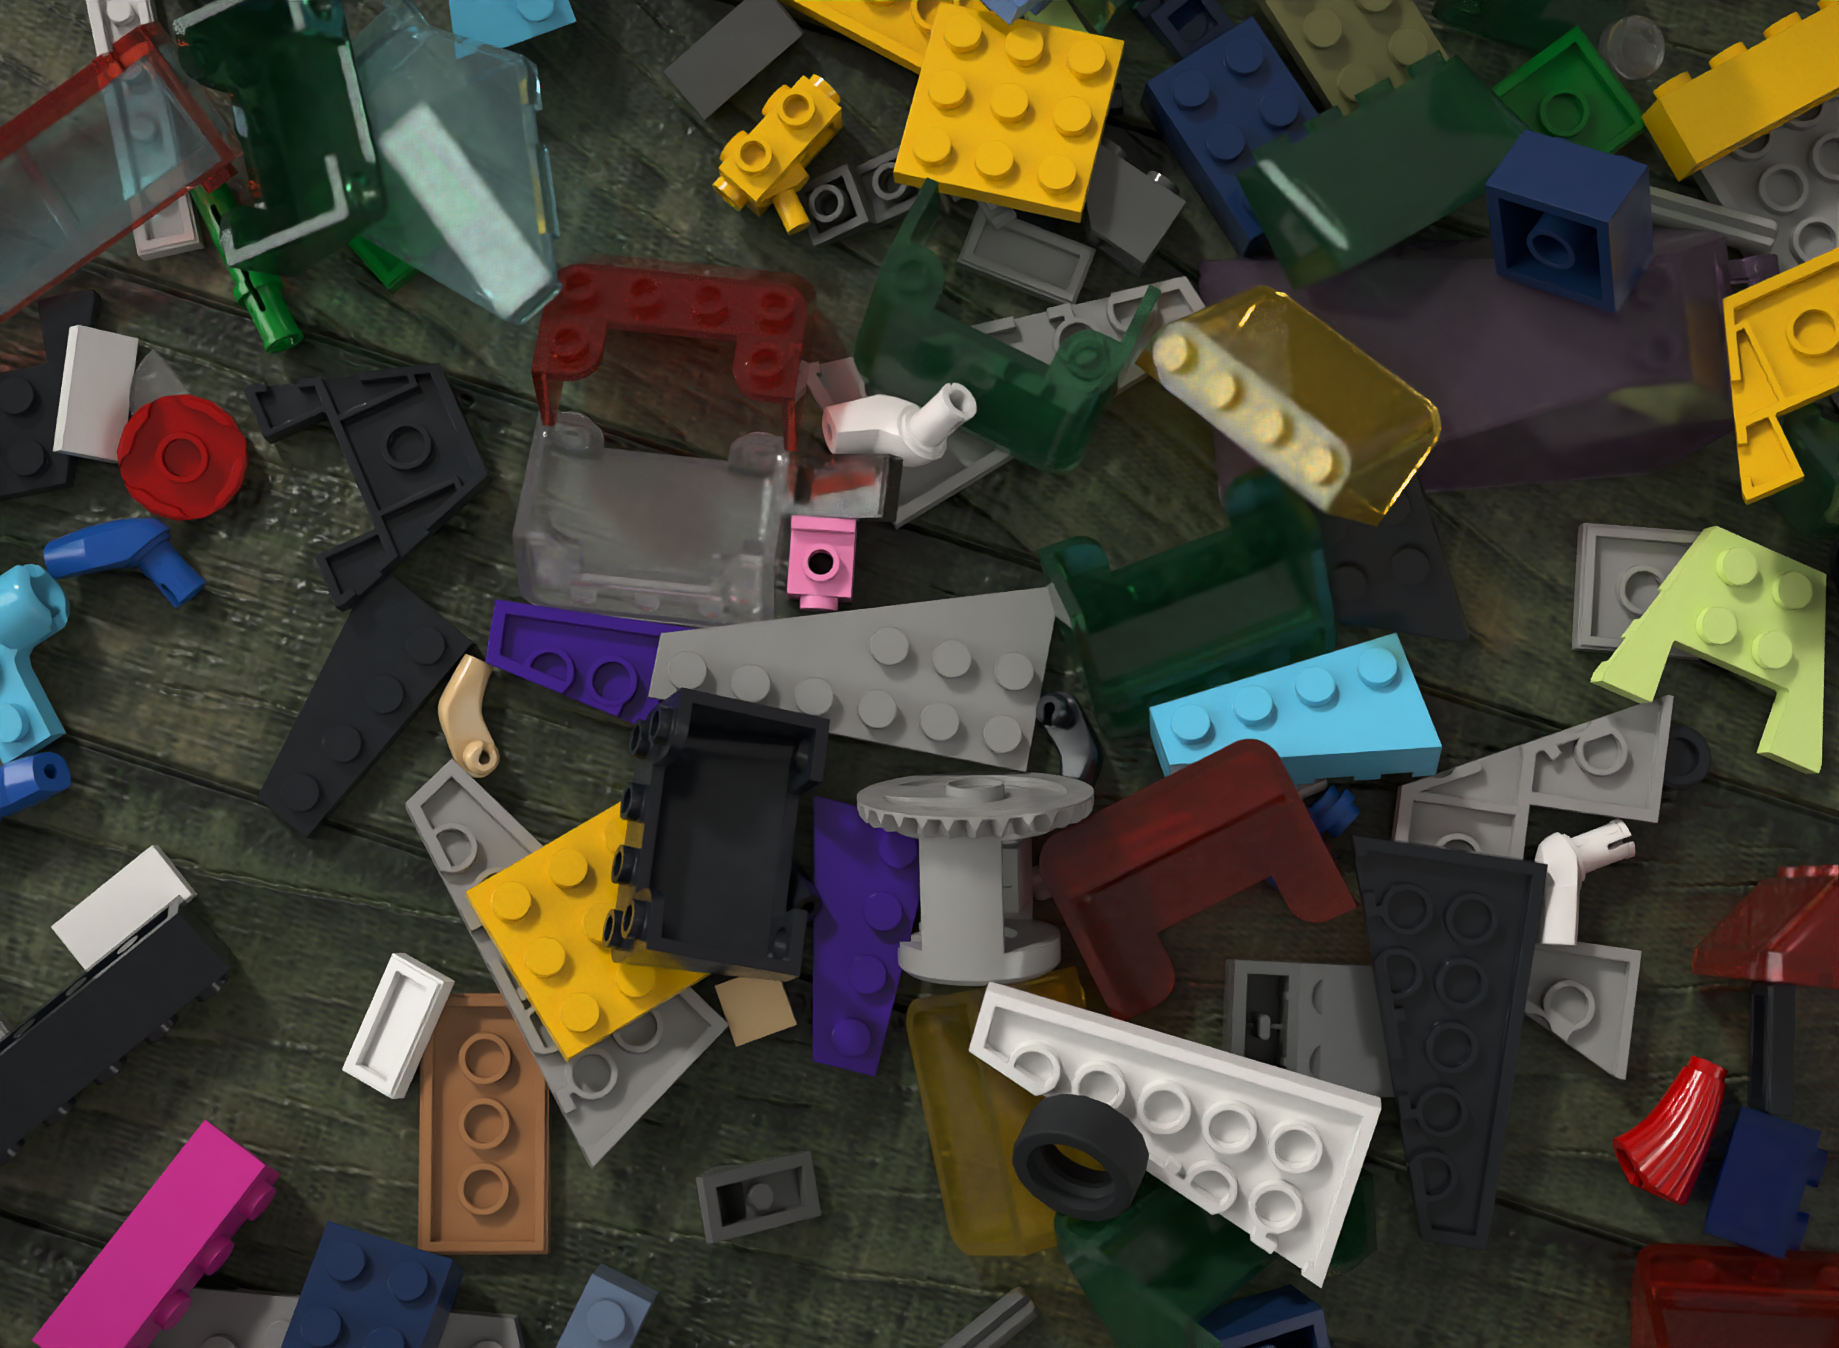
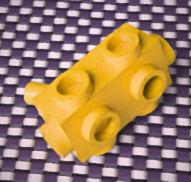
M813 74L810 79L803 75L792 88L785 84L777 89L762 109V114L765 117L749 134L744 130L740 131L728 142L721 152L719 159L723 163L718 167L720 177L712 184L713 189L735 210L740 211L746 205L759 218L774 204L789 235L806 229L811 222L796 192L802 189L810 177L805 170L806 166L843 127L842 110L838 106L841 98L838 93L816 74Z

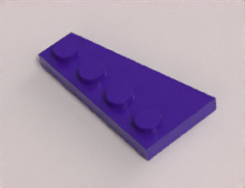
M495 599L485 662L635 724L638 719L646 720L650 711L656 705L663 702L648 698L661 633L692 630L695 628Z
M813 795V885L822 902L820 912L813 918V1061L875 1077L902 968L898 965V948H900V941L909 942L920 899L919 839L904 836L898 832H886L883 828H873L870 823H865L859 816L857 806Z

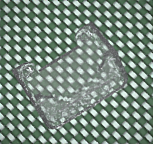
M539 411L512 534L519 589L523 598L532 605L707 628L773 620L792 465L793 438L774 436L767 432H752L732 442L728 461L605 448L601 429L586 415L572 411L563 413Z

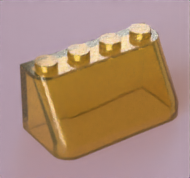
M1257 285L1247 288L1162 326L1153 335L1135 362L1142 370L1323 512L1376 527L1431 452L1441 432L1440 415L1432 402L1288 295L1269 286Z
M1076 965L1053 969L1051 972L1035 979L1003 984L1011 988L1086 1009V996L1079 983ZM973 986L913 1000L908 1007L906 1015L907 1034L947 1224L957 1247L969 1256H1026L1130 1224L1131 1219L1128 1208L1116 1218L1099 1222L1075 1219L1059 1213L1033 1197L1019 1181L1012 1164L1014 1144L1032 1109L1042 1099L1047 1097L1042 1094L1038 1096L1033 1095L969 1052L987 986ZM1054 1144L1062 1154L1075 1163L1093 1170L1107 1171L1100 1162L1087 1153L1067 1145Z

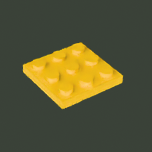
M939 2L893 170L894 183L1080 223L1124 53L1125 41L1020 18L1009 25L996 13Z
M621 802L486 879L465 893L467 901L566 1062L711 975L710 973L614 963L611 958V949L603 947L602 934L605 919L610 909L616 908L619 884L612 883V863L619 845L625 844L628 822L620 817Z

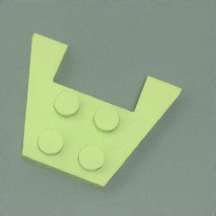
M1718 526L1705 528L1657 589L1660 592L1642 617L1635 619L1621 636L1623 642L1608 661L1601 662L1593 673L1590 682L1640 704L1651 703L1654 699L1671 646L1775 690L1777 694L1757 754L1804 774H1818L1822 766L1826 574Z

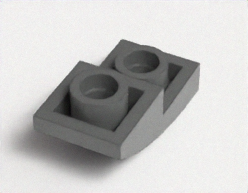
M744 0L663 72L705 120L801 37L804 31L778 0Z
M900 146L856 167L846 163L808 181L800 191L796 192L811 222L807 229L813 246L817 248L869 232L924 210L940 202L938 195L935 191L894 183L893 170Z

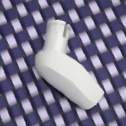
M955 382L952 385L950 383L944 385L939 393L922 408L915 403L897 397L878 394L825 407L822 416L823 434L832 454H873L897 465L917 467L933 462L943 456L947 449V437L976 414L977 405L971 392L963 385Z
M1617 818L1610 821L1609 824L1573 838L1556 832L1546 837L1538 845L1534 860L1548 864L1535 944L1577 946L1579 899L1582 882L1585 881V874L1624 858L1629 859L1635 856L1634 842L1630 841L1624 844L1621 840L1632 836L1621 819Z

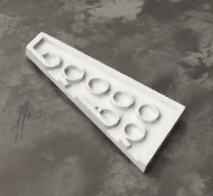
M988 982L969 1052L1035 1096L1042 1094L1045 1097H1051L1062 1093L1085 1095L1116 1109L1129 1118L1144 1137L1149 1152L1146 1171L1211 1215L1219 1213L1249 1233L1250 1241L1270 1254L1273 1251L1277 1252L1301 1268L1302 1276L1322 1288L1381 1111V1098L995 982Z

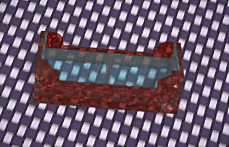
M158 20L134 28L112 44L113 51L96 57L87 67L0 128V324L199 184L208 195L239 173L231 162L243 154L244 150L179 49Z

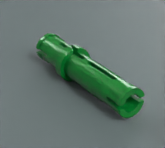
M221 170L203 172L192 178L187 183L186 189L191 194L210 232L212 240L236 285L233 288L232 294L240 307L247 308L262 338L266 352L275 354L286 351L299 344L303 340L304 334L301 329L299 330L281 293L284 283L277 271H270L251 229L226 182L227 178L224 172H221Z

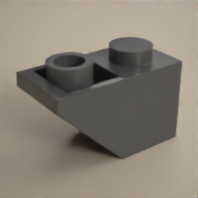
M1102 136L1082 214L1086 241L1089 246L1095 248L1098 252L1139 278L1181 218L1186 201L1178 196L1180 190L1172 181L1155 171H1149L1147 175L1127 162L1128 155L1120 146Z

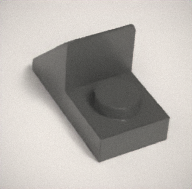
M811 1151L793 1152L742 1165L716 1166L696 1177L706 1243H717L821 1216Z

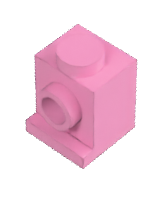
M792 515L787 595L789 599L800 600V610L833 613L838 612V602L852 603L857 523L855 519ZM817 553L830 555L833 559L832 569L823 575L813 573L809 568V561L813 555Z

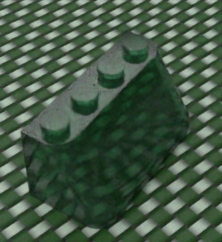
M1439 49L1405 67L1410 79L1394 88L1390 78L1387 77L1354 95L1359 107L1343 115L1339 106L1336 105L1304 122L1303 125L1308 135L1298 141L1291 143L1287 134L1284 133L1252 150L1251 153L1256 163L1235 174L1293 290L1339 274L1366 261L1485 194V183L1525 129L1533 130L1458 55L1445 60Z

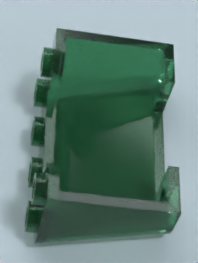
M216 0L172 21L178 46V61L186 75L207 88L229 93L235 118L234 130L240 141L248 175V191L254 201L255 207L237 206L222 215L219 241L225 253L228 267L290 278L298 277L383 220L388 210L387 192L347 21L340 0Z

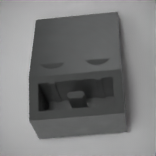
M1226 958L1222 1051L1376 1097H1394L1372 966Z

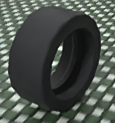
M1062 1093L1042 1099L1032 1109L1014 1144L1012 1164L1019 1181L1033 1197L1049 1208L1075 1219L1099 1222L1118 1217L1131 1205L1146 1172L1149 1152L1143 1135L1129 1118L1116 1109L1085 1095ZM1054 1144L1067 1145L1087 1153L1100 1162L1107 1171L1093 1170L1075 1163L1062 1154Z

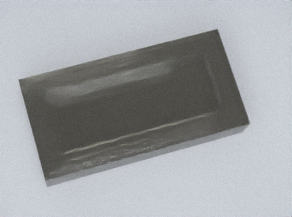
M892 454L792 456L784 518L792 520V515L855 519L856 522H896L903 458Z

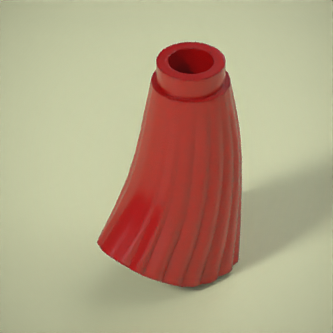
M1691 1055L1687 1066L1682 1067L1666 1093L1646 1118L1612 1140L1615 1156L1629 1184L1676 1205L1686 1206L1719 1121L1726 1089L1724 1081L1728 1070L1710 1061Z

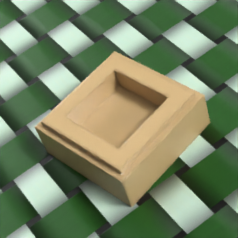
M738 977L715 986L736 1047L797 1025L783 981Z

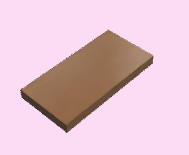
M450 993L420 1060L418 1249L437 1255L548 1254L551 1252L552 1092L501 993Z

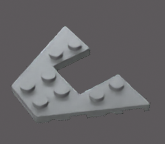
M1661 696L1653 699L1651 703L1638 704L1436 773V775L1427 776L1398 786L1391 839L1523 859L1530 806L1645 823H1658L1674 696ZM1578 941L1577 946L1535 944L1524 1014L1612 1077L1626 1080L1642 951Z

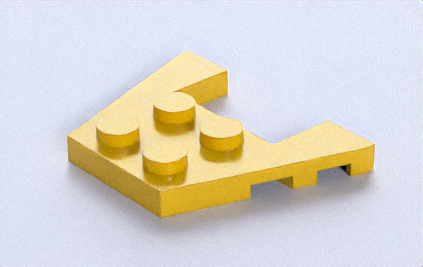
M1839 247L1723 299L1722 308L1742 498L1746 506L1804 480L1801 467L1777 418L1839 391Z

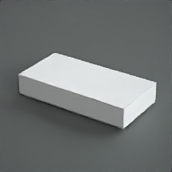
M82 325L69 328L53 452L108 463H118L117 448L123 427L127 424L138 338Z
M152 845L52 925L51 928L86 970L179 894L187 903L198 894L158 845Z
M393 953L342 1070L391 1099L404 1098L455 981L405 953Z

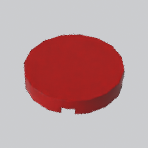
M192 394L163 396L140 407L123 427L117 448L118 466L121 470V476L125 481L124 484L132 498L152 514L176 521L205 518L226 507L243 487L249 466L247 440L235 418L216 402Z

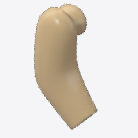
M464 654L441 695L438 703V716L454 761L472 778H482L496 769L500 759L498 748L488 731L482 715L483 696L493 667L471 655Z

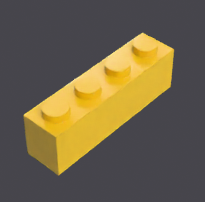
M1820 0L1817 3L1820 11L1803 20L1798 12H1794L1768 27L1763 32L1766 38L1763 42L1748 50L1743 42L1736 43L1709 60L1708 64L1711 70L1694 79L1691 78L1688 71L1683 72L1653 91L1657 100L1641 118L1678 182L1839 95V0Z

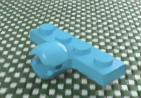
M34 564L16 565L0 576V760L3 764L31 756L66 734L31 666L29 656L35 646L66 626L70 615V603L59 581L52 578L46 569Z

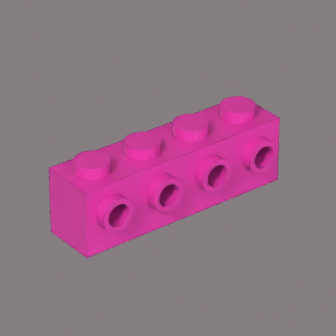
M204 1120L32 1341L41 1348H147L161 1329L165 1331L171 1329L184 1316L192 1302V1298L188 1294L205 1273L212 1275L225 1263L234 1248V1242L231 1239L246 1219L250 1221L255 1220L269 1206L276 1193V1188L273 1187V1184L280 1177L281 1173L225 1131Z

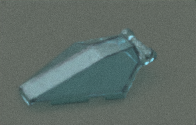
M412 0L383 1L385 10L328 63L320 61L307 73V78L312 86L324 97L330 107L339 223L514 326L522 325L557 296L563 288V284L558 280L553 247V241L560 239L549 151L546 146L539 142L535 112L543 109L537 65L521 54L430 26Z

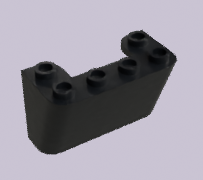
M681 687L663 702L656 705L647 715L646 720L638 719L635 722L629 742V755L636 758L633 782L629 781L627 783L620 806L621 819L628 821L625 844L619 845L611 870L612 883L619 884L616 908L610 909L602 934L603 947L611 949V958L614 963L783 982L800 977L808 911L795 908L786 912L799 798L801 794L823 782L830 719Z

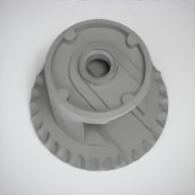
M965 771L896 778L870 785L859 791L857 794V811L865 823H870L873 828H883L886 832H898L904 836L919 839L921 922H919V932L911 934L910 942L900 941L898 965L914 978L932 983L958 986H988V982H995L1001 985L1035 979L1051 972L1061 961V932L1053 924L1033 919L1032 837L1045 834L1055 828H1066L1068 824L1079 823L1082 818H1086L1094 806L1093 787L1077 779L1052 774L1018 771Z

